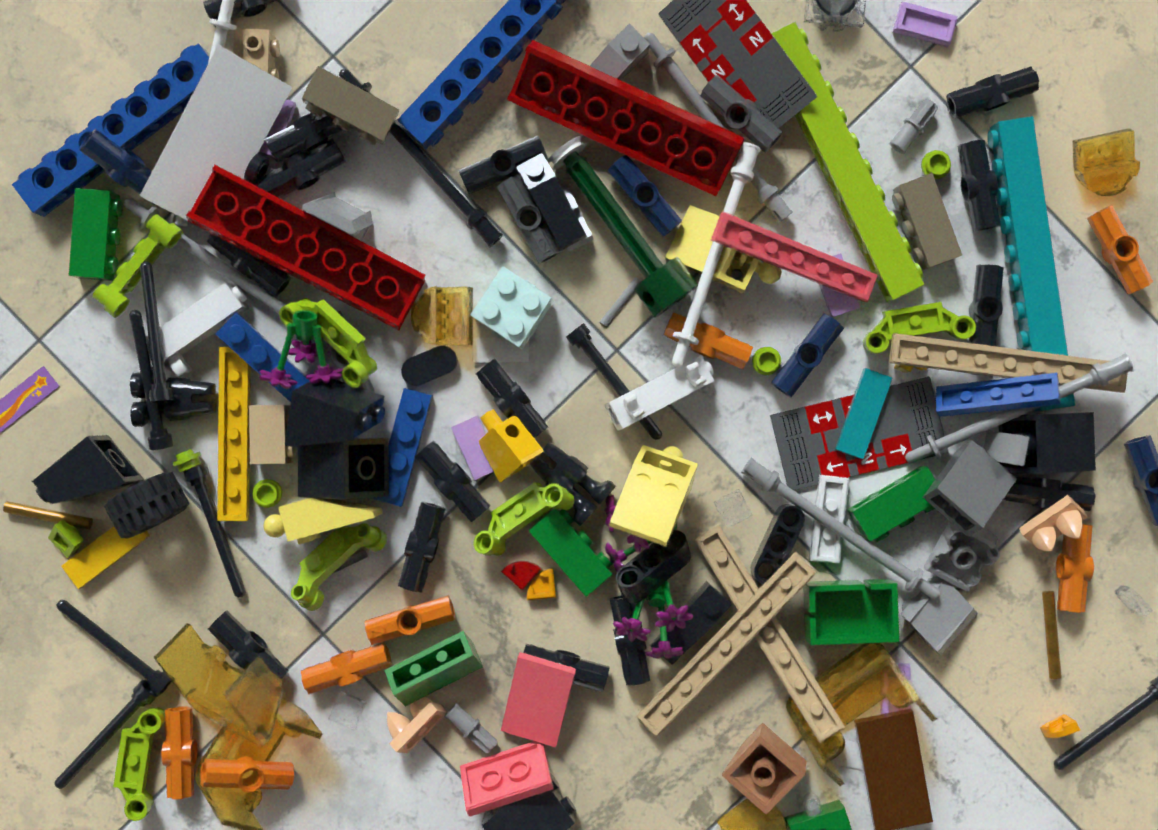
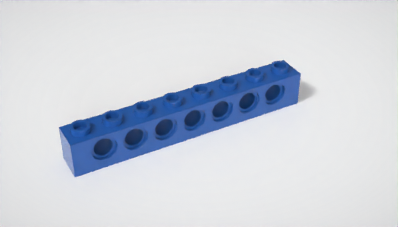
M509 0L397 119L400 126L423 148L427 149L430 145L432 147L437 145L443 138V131L449 124L455 125L464 115L462 110L469 103L473 105L481 98L484 93L482 89L489 82L494 83L499 79L504 71L502 68L509 60L514 62L523 52L522 46L529 39L531 41L535 40L543 30L542 25L549 18L553 20L563 9L562 4L565 0ZM529 5H536L540 8V11L535 15H529L525 12V9ZM510 26H517L520 32L518 35L511 37L505 34V30ZM490 47H497L501 50L500 54L495 58L487 57L485 52ZM470 68H477L481 71L476 79H469L465 76ZM451 89H458L461 91L458 99L451 101L446 99L447 92ZM431 110L441 112L440 118L435 122L426 120V115Z
M199 43L185 48L180 54L181 57L173 63H167L160 67L156 76L149 81L146 80L139 83L134 88V92L127 98L115 101L111 105V110L103 116H97L90 120L86 129L69 136L61 148L45 154L41 159V163L34 168H29L20 173L18 180L12 186L30 210L35 214L45 217L73 196L75 188L85 187L105 171L102 166L79 150L84 140L94 129H97L122 149L125 147L132 151L184 112L208 66L210 57L208 52ZM193 70L192 79L183 82L184 74L187 71ZM165 88H170L169 96L161 100V91ZM146 105L147 111L145 115L138 117V109ZM123 122L124 128L122 132L115 135V126ZM76 157L77 164L75 168L69 170V161ZM53 175V184L50 187H46L47 177Z

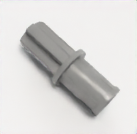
M924 99L911 117L904 120V126L894 139L890 141V146L897 152L904 154L918 134L922 135L924 133L923 128L938 110L937 105L931 100Z
M458 703L445 715L446 719L448 718L464 733L462 737H468L484 753H489L496 746L497 740L479 724L480 720L473 719Z

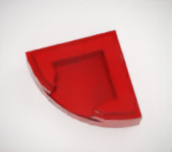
M516 561L505 566L501 572L523 590L541 570V567L530 561Z

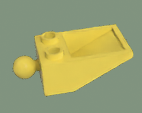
M690 205L665 258L672 260L679 257L686 268L702 275L713 243L711 238L719 215ZM723 246L712 280L744 294L754 271L758 273L763 282L772 284L780 279L782 269ZM732 271H740L742 278L739 280L733 279L731 277Z
M642 445L633 463L609 526L666 546L692 489L698 464L683 459L682 451L675 446H669L660 451Z
M308 498L278 507L280 515L273 514L268 516L264 521L263 528L265 533L273 538L280 537L286 533L288 542L297 539L299 545L320 538L321 532L375 518L381 515L383 511L381 507L340 499Z

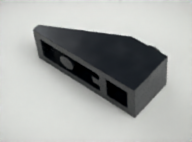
M541 153L517 166L526 189L561 251L586 238L587 235L544 155Z
M707 580L685 605L688 606L686 613L692 614L693 618L689 621H684L686 624L684 629L675 625L671 632H667V641H670L671 648L682 647L683 654L713 627L732 605ZM660 634L650 645L652 648H659ZM682 655L672 656L669 659L663 656V658L673 665Z

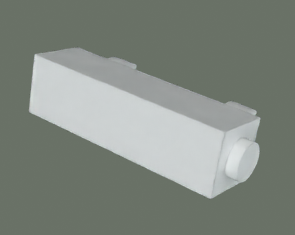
M225 282L160 327L164 367L170 364L178 377H185L193 370L182 355L218 331L236 312L241 315L249 309L244 302L247 300V297L238 285L234 287ZM147 336V337H146V340H147V345H148V350H149V355H150V360H151L150 346H149V338H148V336Z
M700 355L684 363L681 367H677L604 406L618 431L714 382L712 377L714 371L709 361L703 360Z

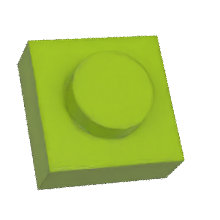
M64 519L54 525L48 536V539L67 558L78 551L84 540L78 529L69 525Z

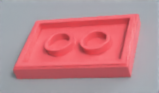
M520 652L516 662L501 731L556 747L576 668Z
M536 741L460 766L465 807L469 817L554 789L545 745Z

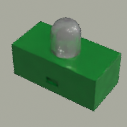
M812 792L806 793L802 798L805 811L785 817L789 830H852L845 807L840 800L821 805L819 797Z

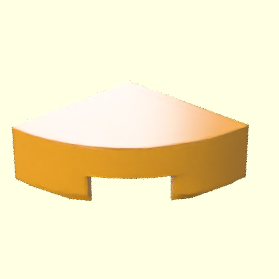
M553 568L543 570L533 578L528 588L527 600L556 598Z
M1066 714L1040 727L1043 735L1047 738L1064 737L1080 731L1077 722Z

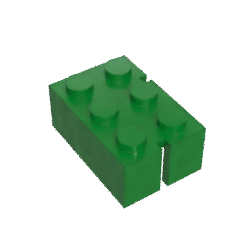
M891 579L863 580L864 583L859 580L808 582L803 587L804 608L810 612L804 613L805 640L810 645L900 642L898 583Z

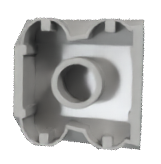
M335 192L302 204L303 211L360 241L363 240L368 228L373 225L371 210L364 212L335 197Z
M949 521L923 568L969 592L970 588L976 586L981 580L982 574L980 571L982 567L990 566L998 560L1000 553L995 545L998 538L988 529L984 528L966 536Z
M934 575L927 582L938 588L941 596L938 599H932L920 591L916 597L908 598L903 603L901 616L941 656L978 613L948 581Z

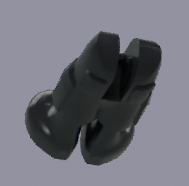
M140 372L132 373L130 377L131 395L136 399L145 398ZM170 377L166 380V383H170V388H173L175 400L159 402L161 415H165L169 421H184L195 416L216 413V403H207L205 401L192 403V395L205 396L207 394H216V384L191 381L183 377ZM136 401L131 406L130 416L134 427H143L150 421L146 402Z
M548 442L543 450L552 462L555 461L557 463V466L552 470L549 464L538 457L530 465L546 483V487L550 484H558L566 488L568 493L574 496L573 506L576 511L574 521L581 526L595 511L597 506L581 495L574 488V485L579 484L599 505L614 490L616 485L609 480L604 482L593 480L586 475L588 467L578 458L572 455L569 456L556 445Z

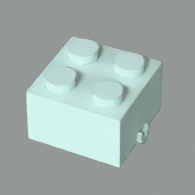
M502 266L470 315L493 330L492 334L501 340L505 338L523 350L554 301L550 296L537 289L535 285L527 280L525 281Z

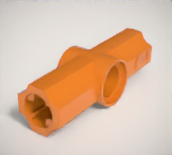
M1108 206L1088 217L1087 220L1102 246L1101 253L1103 259L1112 264L1127 294H1132L1153 283L1148 270L1138 254V242L1135 238L1128 235L1113 206ZM1118 243L1121 244L1124 249V254L1122 257L1118 255L1116 251V246Z
M673 312L663 335L679 342V339L673 337L674 332H682L686 317ZM698 322L693 334L699 340L698 345L691 343L689 345L691 347L690 350L710 359H719L741 370L747 364L753 349L749 344L725 335V332L719 328Z
M1082 524L1079 539L1063 534L1062 553L1058 555L1056 560V575L1059 578L1057 609L1077 613L1085 612L1087 584L1091 581L1094 574V561L1090 556L1092 525Z
M447 595L421 604L408 605L401 610L365 620V630L371 645H375L404 635H413L420 630L456 620L455 610L450 596ZM404 614H414L418 620L417 625L414 627L407 626L403 620Z
M385 642L358 651L349 650L331 657L329 661L301 670V680L308 695L339 685V687L349 685L361 680L365 675L391 667V655Z
M187 706L168 708L165 710L166 740H164L162 745L161 759L163 766H166L167 798L177 800L194 795V765L198 756V744L196 739H193V708Z
M247 756L237 760L205 759L201 766L200 784L202 787L240 788L248 793L258 789L289 790L294 781V765L292 762L255 761ZM253 770L251 776L242 778L245 772Z

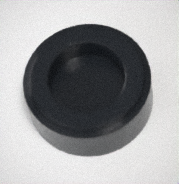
M256 154L245 170L244 179L253 184H258L256 180L265 176L269 167V160L260 154Z

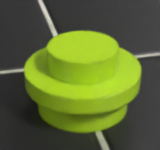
M940 150L930 151L923 157L921 162V169L924 175L933 173L935 180L945 177L951 168L949 156Z
M772 347L758 349L752 357L753 368L757 373L765 376L776 373L781 366L779 352Z
M191 448L175 455L177 461L172 463L173 467L177 466L179 472L185 471L201 464L199 458L201 453L200 451L194 453Z
M272 479L259 481L253 489L254 501L263 508L276 506L282 499L281 486Z

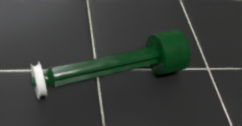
M577 136L557 149L547 162L554 164L553 170L566 165V174L569 173L643 274L645 279L634 288V291L652 316L656 318L697 288L698 283L679 257L670 260L664 265L587 162V157L579 155L587 146V143H582L580 141L582 136Z

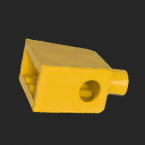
M495 409L488 411L480 417L488 432L479 440V445L500 483L524 469L544 452L518 417L512 416L502 422Z

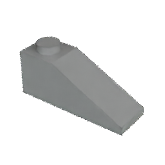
M629 23L604 48L590 66L622 80L648 55L650 44Z

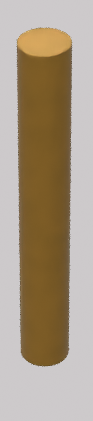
M6 501L3 507L5 513L54 523L64 519L69 525L89 530L93 524L92 518Z
M1043 591L1049 678L1060 679L1062 677L1054 591Z

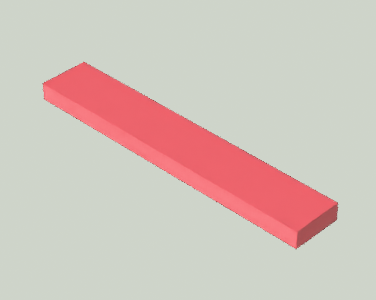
M726 212L720 213L711 238L713 242L862 302L869 301L878 277L875 273Z

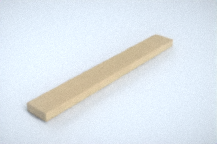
M896 333L892 334L889 363L1001 378L1058 373L1059 385H1064L1089 374L1090 370L1093 369L1092 365L1097 363L1102 365L1109 362ZM1128 373L1108 381L1109 384L1102 387L1101 384H1093L1086 387V389L1125 393Z
M717 525L696 538L695 542L735 607L739 610L759 588L720 525ZM775 616L755 636V639L821 743L843 730L845 726Z
M796 551L636 717L657 738L818 571Z

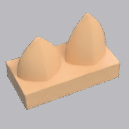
M1066 495L1019 529L1022 535L1038 550L1052 551L1056 538L1062 534L1079 539L1082 521L1087 518V515L1070 496Z
M423 697L410 704L411 714L414 718L412 721L399 713L388 712L387 725L393 738L389 744L398 753H409L448 713L441 704L434 703L430 699Z

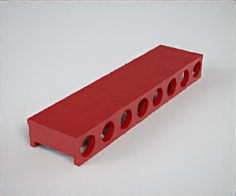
M532 40L527 45L521 67L511 93L508 95V101L715 197L717 196L745 140L744 137L535 40Z
M217 165L213 166L209 179L191 211H188L186 214L189 223L398 331L402 327L426 281L424 280L426 275Z

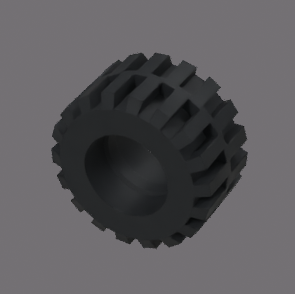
M164 472L112 497L105 504L104 508L120 538H131L178 515L190 503L174 473Z

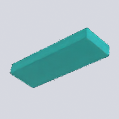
M863 368L835 450L864 459L892 382V377Z

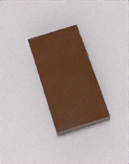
M910 708L855 719V730L874 830H895L933 822L913 710Z

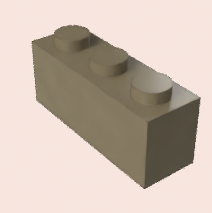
M320 66L317 67L302 96L303 103L307 104L306 110L319 117H322L323 113L334 119L332 122L334 125L345 131H349L350 128L361 133L359 138L374 146L376 142L383 145L399 114V109Z
M933 173L903 183L893 189V205L902 214L904 220L902 222L903 232L907 238L911 239L914 247L912 249L913 259L915 263L921 266L922 270L962 256Z

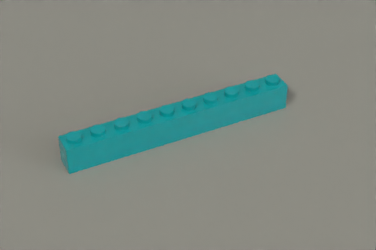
M1031 116L998 121L990 127L987 140L989 147L993 148L994 160L992 161V170L998 182L996 201L1002 210L1000 229L1002 234H1005L1007 244L1004 248V257L1006 262L1010 264L1011 274L1008 277V284L1010 290L1014 292L1015 303L1013 304L1012 311L1014 319L1018 320L1019 326L1017 344L1022 350L1068 356L1034 118ZM1074 393L1061 398L1059 405L1042 406L1033 411L1075 406Z

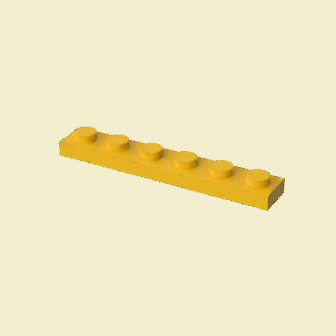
M219 347L217 521H249L251 366L230 347Z

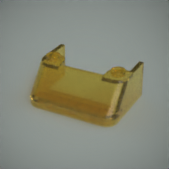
M186 623L153 658L186 701L198 713L257 746L264 747L271 739L283 694L281 679L270 672L259 657L244 672L229 665L225 660L226 653L219 646L214 644L211 647L205 644L191 624Z
M863 643L815 678L844 726L886 697L897 708H906L915 702L932 722L937 719L916 687L881 643ZM790 696L787 700L786 709L819 767L839 786H842L845 783L832 760L843 752L845 748L844 736L839 731L820 743Z
M256 682L247 686L198 764L195 773L196 783L221 825L240 830H263L253 814V811L262 800L261 789L248 793L240 788L202 787L200 784V771L204 760H237L247 756L255 761H269L285 734L289 737L297 738L303 733L318 739L323 735L305 710L275 691L269 690L266 686ZM253 770L245 772L242 778L251 776Z

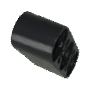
M783 504L778 507L755 554L750 570L753 577L761 584H765L787 561L802 530L805 515L797 506ZM788 510H793L796 513V521L792 525H785L783 522V515ZM782 537L784 539L783 548L779 551H772L770 544L773 538ZM763 563H770L772 566V572L767 577H760L758 575V569Z
M673 530L666 546L653 542L648 549H644L617 572L616 582L626 602L634 604L642 601L690 562L691 552L683 532Z

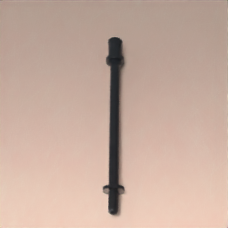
M348 69L340 70V78L368 93L372 88L370 82L361 84ZM394 122L390 133L467 217L468 228L470 230L474 229L489 247L496 244L503 237V234L486 218L487 213L484 210L474 209L403 129Z

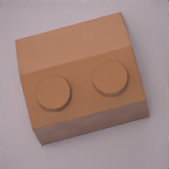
M762 722L743 742L723 771L722 776L762 812L767 814L805 776L807 761Z

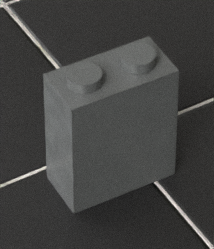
M971 440L956 450L923 498L966 536H969L984 528L1017 478L1005 466L992 458L982 446Z

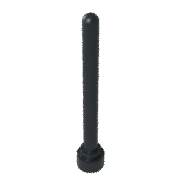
M145 261L141 263L140 271L154 384H151L152 390H149L150 403L168 402L175 400L173 388H170V383H166L153 268L150 262Z
M132 310L129 313L152 428V431L149 432L150 437L147 438L149 449H166L173 446L172 435L163 426L159 403H150L149 390H152L151 384H154L152 365L141 312Z
M584 323L566 336L572 346L576 345L578 349L580 347L583 349L619 397L630 392L590 341L592 339L589 335L591 331ZM649 415L639 420L654 440H659L662 437L661 430Z
M202 464L182 471L186 482H190L191 487H195L233 593L236 597L241 598L245 595V588L221 523L217 521V512L206 485V481H208L206 475L209 474L206 465Z
M66 600L57 602L56 607L60 612L148 680L146 683L150 686L149 690L155 695L160 696L172 683L174 678L166 671L153 670Z
M1158 676L1149 682L1150 686L1145 694L1055 759L1054 767L1058 770L1064 769L1156 700L1158 701Z
M141 680L134 687L133 694L131 695L132 699L55 780L56 788H64L140 706L150 705L158 697L149 690L150 686L146 683L147 680Z

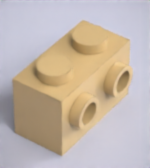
M263 29L234 30L233 53L279 79L278 69H275V57H279L280 44L272 32Z
M249 405L250 464L291 463V457H295L296 446L288 447L285 445L290 405Z

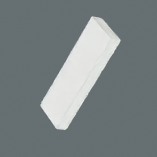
M819 475L815 505L844 524L849 478ZM814 519L809 560L840 564L842 537Z

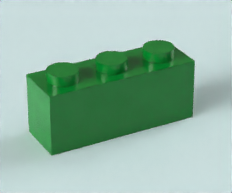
M75 188L68 276L79 279L114 281V274H116L119 266L118 259L115 257L116 246L119 245L121 239L118 217L122 215L123 211L120 195L108 190Z
M919 466L851 506L847 511L864 539L870 542L872 540L879 542L890 535L889 530L899 526L902 528L915 520L914 516L921 511L928 513L935 509L923 498L935 481V478L928 467Z
M551 509L529 528V532L584 596L587 597L612 575L609 567L613 564L602 551L597 554L590 545L594 542L583 529L578 532L573 527L574 519L567 510Z
M461 631L384 671L393 695L406 707L483 668L474 643L464 631Z

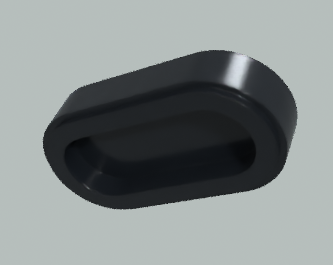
M437 346L407 359L402 365L401 374L408 384L420 386L451 373L457 366L458 358L455 351L450 347Z

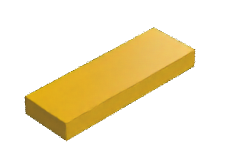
M113 526L61 567L75 586L80 589L149 538L150 534L145 531L131 538H120L115 526Z

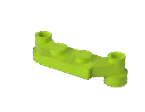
M158 214L148 221L146 228L150 230L148 237L138 242L133 250L135 254L128 262H124L117 269V277L109 286L104 283L101 284L93 292L92 297L105 306L104 310L114 318L120 316L130 303V300L124 295L129 291L132 292L140 282L141 263L147 261L153 265L166 247L168 249L172 248L183 235L182 229L174 223L169 224Z
M303 298L296 303L290 302L279 310L280 319L285 326L288 323H293V314L297 311L306 310L317 314V325L321 326V337L349 362V365L342 370V376L349 386L353 388L359 387L368 380V376L376 372L377 364L373 358L369 357L364 344L366 338L324 299L319 302H312L308 298Z
M942 302L883 311V318L872 331L865 335L863 347L873 354L882 353L888 348L889 340H892V334L894 333L916 336L945 331L957 339H967L975 333L976 324L969 316H957L943 308ZM958 324L962 327L961 333L957 330ZM872 337L877 341L876 347L871 345Z
M538 482L532 483L490 512L492 519L488 530L479 532L474 538L475 550L486 556L502 555L506 550L505 542L507 538L552 508L570 509L574 505V496L568 493L566 488L558 484L542 487Z
M361 523L355 527L346 528L343 526L336 528L299 563L301 571L297 584L291 590V597L298 601L301 607L309 611L319 609L323 604L324 594L318 587L360 547L364 546L373 552L382 550L387 543V534L380 528L370 526L367 523Z
M160 707L146 710L139 716L135 725L131 728L125 727L121 732L113 787L119 788L126 799L124 812L126 817L132 821L142 820L148 815L154 803L153 796L146 790V782L154 733L161 729L165 722V710Z

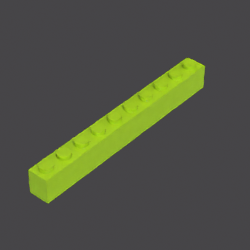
M796 22L771 33L817 94V98L799 111L795 118L871 272L878 275L876 283L885 301H892L925 285L922 280L924 273L920 265L914 263L909 254L911 252L910 244L905 237L900 236L897 229L898 220L892 211H888L884 203L886 200L884 191L880 185H875L871 177L873 174L872 167L866 158H862L858 150L860 148L858 138L853 132H849L845 124L847 122L846 114L842 107H837L833 99L834 90L828 80L824 81L820 73L822 69L820 61L815 54H811L807 46L809 41L805 31L802 28L799 29Z

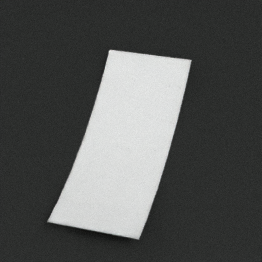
M472 338V363L491 362L493 359H496L498 362H529V341L522 350L505 338H502V340L500 338Z

